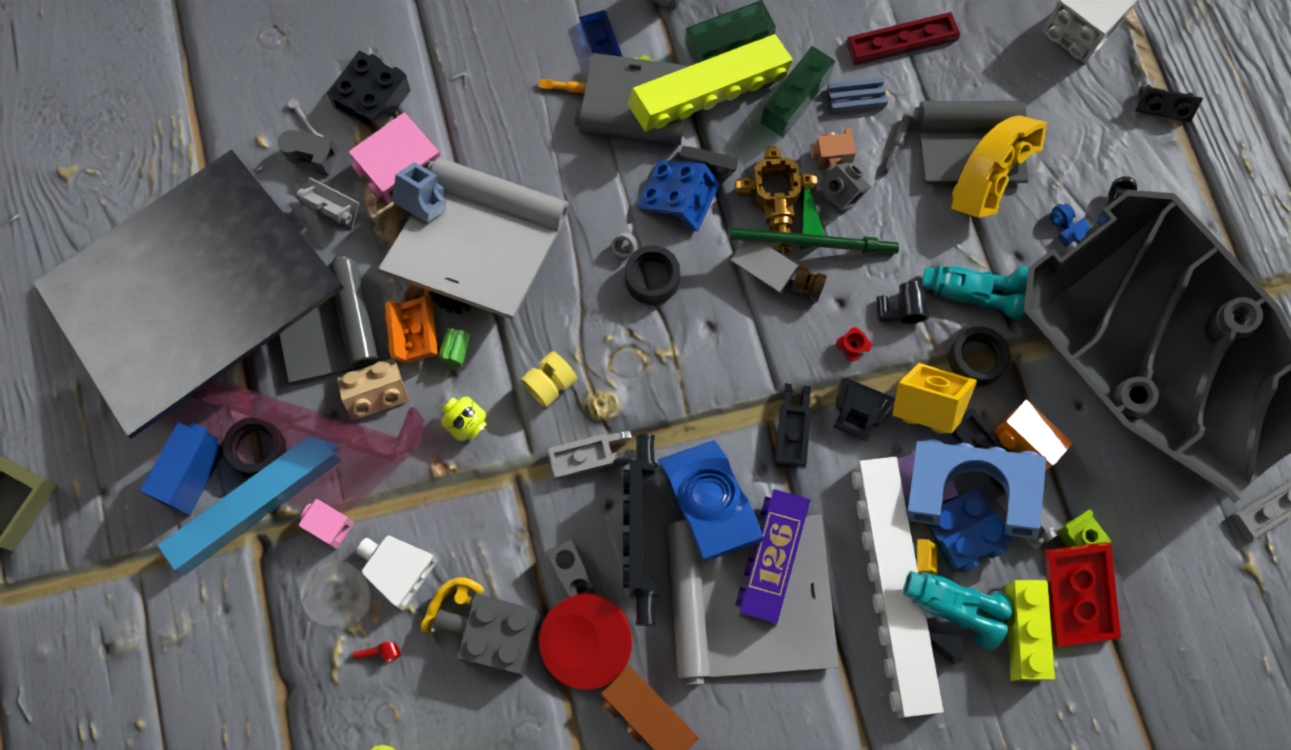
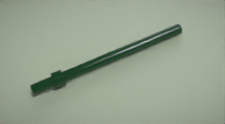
M729 228L728 230L729 240L858 250L863 254L875 255L877 252L897 254L899 251L898 242L879 241L877 237L865 236L863 239L741 228Z

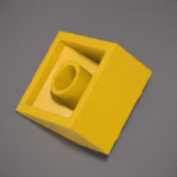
M918 363L898 383L892 416L902 418L908 424H921L931 427V430L937 433L951 434L961 423L977 380Z

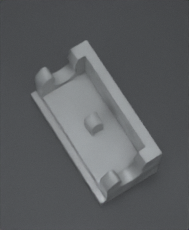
M743 241L731 258L732 263L746 270L781 294L798 271L797 264L763 242Z

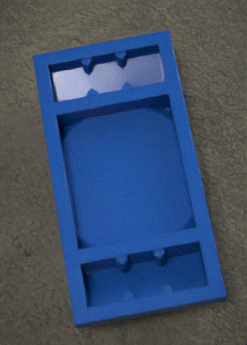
M715 440L658 459V465L703 562L764 541L749 499L740 489L728 458Z

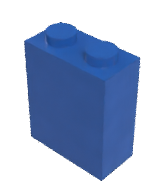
M191 422L188 427L177 423L140 492L163 505L190 516L223 455V448L217 443L219 438L208 433L209 430Z

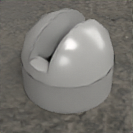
M626 232L617 235L612 241L613 252L621 258L631 256L637 247L635 237ZM627 240L629 244L627 249L625 250L622 247L625 241Z

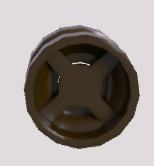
M799 266L790 293L797 296L805 295L810 301L817 303L827 275L821 273L813 274L809 272L808 268Z

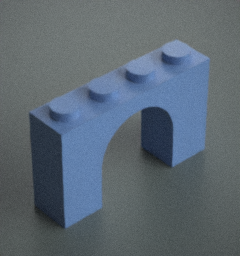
M927 439L924 442L917 441L908 505V521L939 526L943 494L946 486L954 477L965 472L975 471L994 477L1006 492L1007 512L1004 535L1037 539L1041 526L1047 457L1039 456L1038 453L1033 451L1013 453L1007 452L1000 447L980 449L974 448L973 445L967 443L948 445L934 439Z

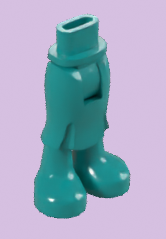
M939 265L938 269L925 267L922 284L924 290L934 291L933 295L952 301L977 304L983 308L990 307L1004 312L1010 319L1020 321L1024 313V293L1029 267L1020 266L1009 276L992 275V272H979L960 266H946L943 268V266ZM992 290L1005 292L1011 295L992 294Z
M914 571L908 572L902 594L912 598L913 604L920 606L934 616L956 623L962 629L969 628L975 631V641L984 650L993 651L1001 644L1008 631V626L999 621L1007 620L1012 614V602L1009 595L999 591H993L985 595L975 588L962 587L941 576L931 575L927 572L922 574ZM977 609L984 611L985 615L991 619L977 615Z

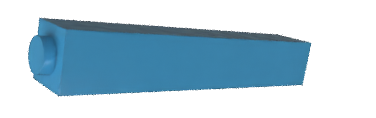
M316 430L157 546L175 571L184 575L188 574L341 462L335 453L340 448L330 435L324 438Z

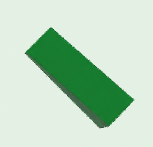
M806 189L802 197L801 234L825 236L811 191ZM800 246V250L811 246Z

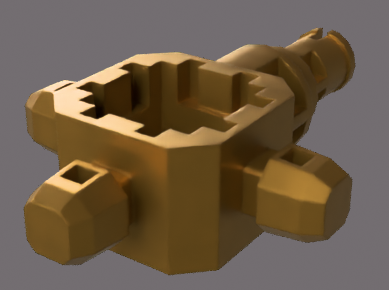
M778 146L766 147L764 160H760L754 167L752 179L749 177L740 178L735 182L736 195L750 196V194H754L755 206L762 212H765L766 223L769 224L771 231L790 233V229L793 227L792 221L795 219L793 207L798 202L801 190L804 193L806 189L814 191L817 188L816 175L802 173L799 176L798 164L790 158H782ZM778 173H782V178L787 177V181L790 183L788 196H784V193H775L773 197H770V193H765L762 187L764 174H768V177H777ZM774 243V250L782 254L783 248L784 255L793 252L792 245Z

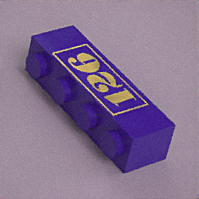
M776 489L773 490L771 498L765 496L760 513L766 516L763 528L760 527L764 541L754 544L758 546L755 558L748 557L744 575L749 576L746 589L740 587L735 606L741 607L739 616L777 626L811 499Z

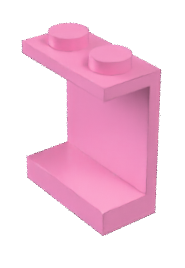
M405 112L349 151L353 163L350 164L353 171L360 179L365 176L370 182L367 186L377 199L382 196L388 205L393 202L389 191L394 188L395 174L413 162L425 166L426 164L429 165L430 162H435L438 157L441 158L439 151Z

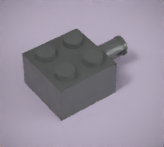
M475 594L470 614L467 617L439 609L434 629L461 636L462 642L457 656L461 661L524 677L540 612L535 608Z

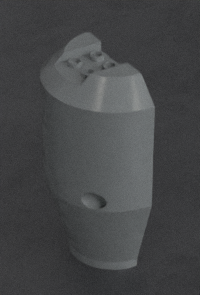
M1127 190L1102 210L1095 222L1096 224L1085 233L1086 236L1081 240V243L1078 244L1076 241H1073L1060 252L1061 256L1052 249L1028 268L1024 313L1123 427L1223 491L1233 503H1236L1240 500L1239 495L1248 485L1291 453V328L1276 301L1175 193ZM1232 314L1240 318L1241 325L1233 320ZM1129 392H1132L1134 395H1136V397L1139 400V404H1136L1131 401L1129 397Z

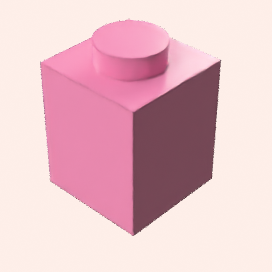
M316 499L313 504L305 507L300 516L302 521L298 526L333 548L338 549L354 525V522L347 516Z

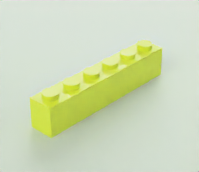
M774 34L636 86L632 89L628 106L645 132L653 128L661 129L671 121L679 118L686 119L696 111L702 109L709 110L719 102L734 100L742 93L757 91L763 85L772 81L774 83L781 81L787 76V71L793 59Z

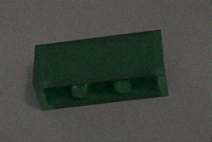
M760 0L687 27L685 45L694 63L697 64L774 35L776 25L764 2Z
M811 46L764 105L761 124L784 138L831 78L835 60L814 46Z

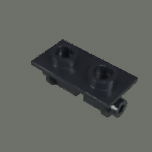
M1147 84L1145 87L1141 86L1139 88L1138 97L1140 101L1135 111L1191 122L1203 98L1194 96L1191 92L1188 94L1175 91L1170 92L1165 91V89L1151 87V85Z

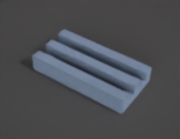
M883 77L828 83L827 92L831 113L886 107L888 99L885 97L886 89L883 87ZM878 96V98L856 100L862 97ZM843 99L855 100V101H846V102H837V103H836V100H843Z

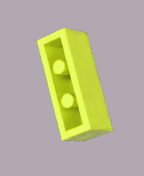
M1014 580L1005 584V594L1009 595L1012 602V614L1007 619L1011 681L1045 682L1055 680L1047 580Z

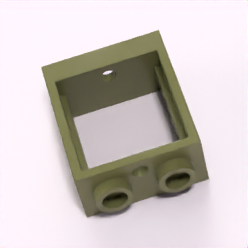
M0 455V481L7 474L32 488L26 500L2 535H0V549L4 548L14 552L58 486Z

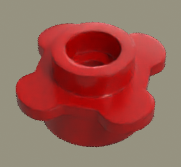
M852 327L844 337H839L836 340V347L842 349L847 354L849 361L856 362L863 352L871 350L872 343L870 340H867L866 335L859 328ZM855 342L856 347H853L851 343Z

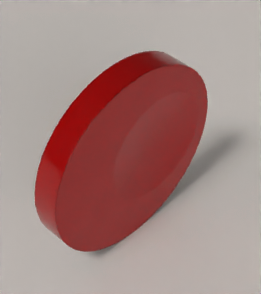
M576 594L559 602L547 614L540 629L539 648L545 666L560 682L576 689H596L611 683L625 669L633 650V632L627 616L613 601L597 594Z

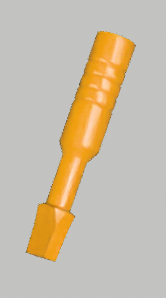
M539 79L538 87L552 90V88L563 89L570 93L585 94L587 83L574 81L564 83L555 82L553 79Z

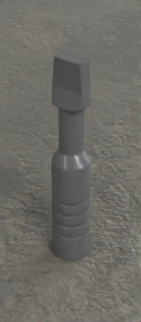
M905 114L902 116L892 141L893 147L887 158V165L884 170L887 174L895 161L899 149L903 146L913 122V117Z

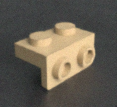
M391 358L380 361L374 365L337 377L342 402L353 421L409 401L396 359Z

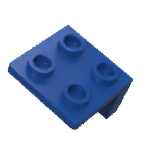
M659 160L637 207L640 211L676 215L689 231L698 232L720 183L704 163Z

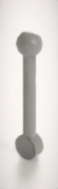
M295 98L288 101L289 109L297 113L312 135L323 137V135L316 132L301 111L299 101Z

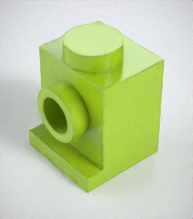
M1091 509L1078 515L1058 529V536L1067 547L1100 542L1110 543L1112 541L1092 516L1094 513ZM1085 534H1087V535L1089 536V538L1092 540V542H1090V541H1088V540L1086 539Z

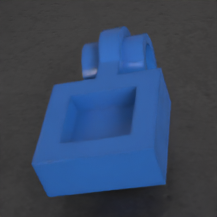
M1058 204L1053 207L1050 213L1052 223L1057 227L1062 226L1065 229L1058 236V239L1065 247L1073 241H1076L1078 244L1081 243V240L1086 236L1085 233L1091 226L1084 218L1074 224L1075 212L1069 204Z

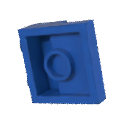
M978 488L942 505L939 526L926 524L952 572L962 568L965 573L981 565L979 558L989 554L990 558L993 559L1007 552L1008 549L1005 545L1013 541L1010 535H1004V524L997 513L993 515Z

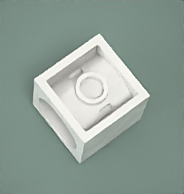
M1059 0L1042 32L1050 40L1057 42L1070 52L1074 58L1086 64L1120 28L1137 0Z

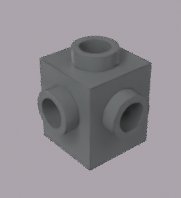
M849 162L831 165L824 172L823 176L825 178L818 185L824 191L823 195L826 200L836 205L840 210L854 207L871 188L862 177V171Z

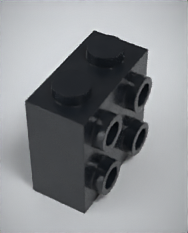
M359 50L329 89L327 95L335 109L377 132L387 124L411 89L407 75L397 67L391 68L385 65L376 55H367Z

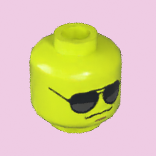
M468 396L462 397L458 401L453 397L441 410L445 414L441 420L442 427L458 441L468 439L471 442L487 425L484 421L486 412Z

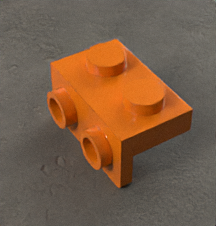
M423 296L402 304L392 300L385 302V321L389 340L387 346L390 357L410 364L438 355L432 299Z

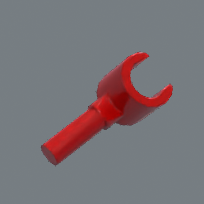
M386 641L371 649L354 651L353 658L356 660L380 654L383 663L399 658L401 653L395 642Z

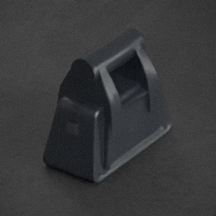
M842 378L838 385L835 406L840 414L833 428L867 442L872 426L878 427L889 416L888 412L894 406L895 398L851 379ZM847 416L864 422V426L862 427L847 421Z

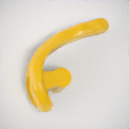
M462 577L454 578L438 588L428 606L426 615L421 623L422 632L430 633L438 610L449 594L457 590L454 597L455 602L467 607L473 601L472 595L474 592L479 595L484 592L483 586L471 579Z

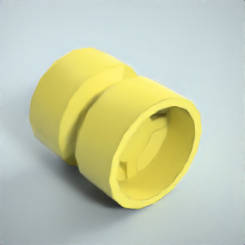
M554 351L549 352L539 361L540 368H532L520 378L527 391L545 408L559 397V390L566 391L578 380L573 369Z

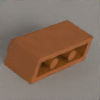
M630 666L601 693L606 699L602 703L603 707L614 718L620 714L629 723L624 729L637 742L643 738L650 745V750H688L699 739Z

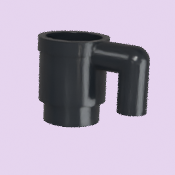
M909 281L899 285V293L897 295L899 309L889 310L887 296L876 297L878 320L882 323L900 321L904 324H917L929 319L926 291L923 290L921 282Z

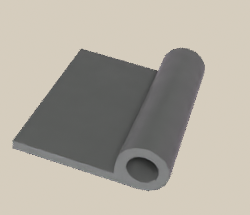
M593 53L582 109H576L575 126H579L580 132L681 145L684 119L679 118L669 122L661 129L653 128L645 132L629 108L628 102L634 87L689 66Z
M921 101L919 107L914 108L913 120L914 124H918L925 184H958L965 164L983 137L996 125L1010 117L1018 115L1026 117L1025 102ZM1026 160L1022 164L1016 163L1007 174L1009 176L1008 183H1027L1029 181Z
M348 256L336 257L328 265L330 271L344 288L279 334L290 384L365 368L376 364L379 360L357 262Z

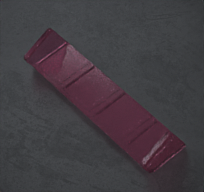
M215 379L191 396L217 406L227 405L230 410L276 425L286 424L288 429L331 443L339 444L342 442L346 444L347 448L390 462L401 459L416 450L424 432V419L418 410L412 407L407 412L399 436L395 437Z

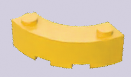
M1018 115L1002 121L991 129L976 146L965 164L958 184L952 192L953 202L951 209L979 218L997 214L1003 192L1009 182L1008 172L1016 163L1022 164L1031 155L1043 151L1048 122Z

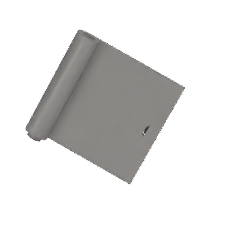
M438 157L435 162L429 163L427 169L438 175L437 183L444 187L443 198L447 201L446 210L429 223L412 214L379 266L378 272L513 320L565 221L569 202Z
M822 515L806 516L777 626L739 616L741 607L735 606L740 587L746 589L749 576L744 575L748 557L755 558L758 546L751 545L703 562L685 521L666 525L678 679H684L685 685L704 684V678L839 668ZM765 519L757 520L759 526L763 528Z

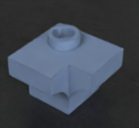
M413 162L395 174L393 203L426 223H429L444 212L447 201L443 198L444 187L437 183L438 175L418 163Z

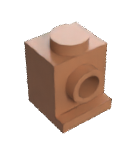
M845 128L844 134L831 132L818 136L817 142L810 144L811 159L816 160L818 170L828 169L833 164L853 163L856 151L851 128Z

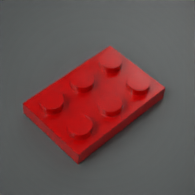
M1108 542L1044 550L1054 644L1058 647L1121 638L1112 545Z

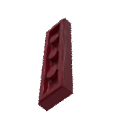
M952 12L849 36L847 37L846 44L854 65L956 41L961 34Z

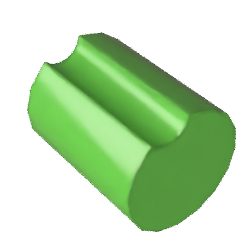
M447 328L438 360L447 365L461 367L471 335L460 329Z

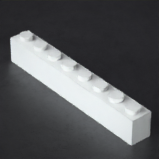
M897 457L862 460L856 465L855 471H852V483L854 489L859 490L860 501H857V513L860 520L864 519L866 531L862 532V542L865 551L869 550L871 563L867 564L870 582H875L876 594H873V606L876 614L880 613L882 626L878 627V634L881 645L886 646L888 659H884V670L886 677L892 680L893 692L889 694L891 708L893 712L897 711L898 718L942 713L944 711L925 610L913 604L912 598L902 594L908 572L914 571L918 573Z

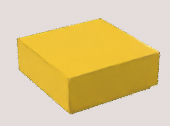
M928 539L917 540L918 572L921 574L927 572L931 575H937L938 546Z

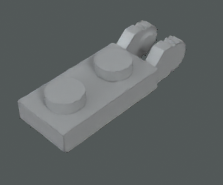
M624 431L611 435L602 434L548 448L547 453L554 480L634 459L636 457L635 449H626L611 454L609 446L630 441L632 439L631 432Z

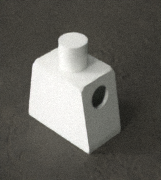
M389 535L385 537L380 546L369 538H365L356 550V554L368 561L361 573L393 605L402 611L438 562L432 554Z

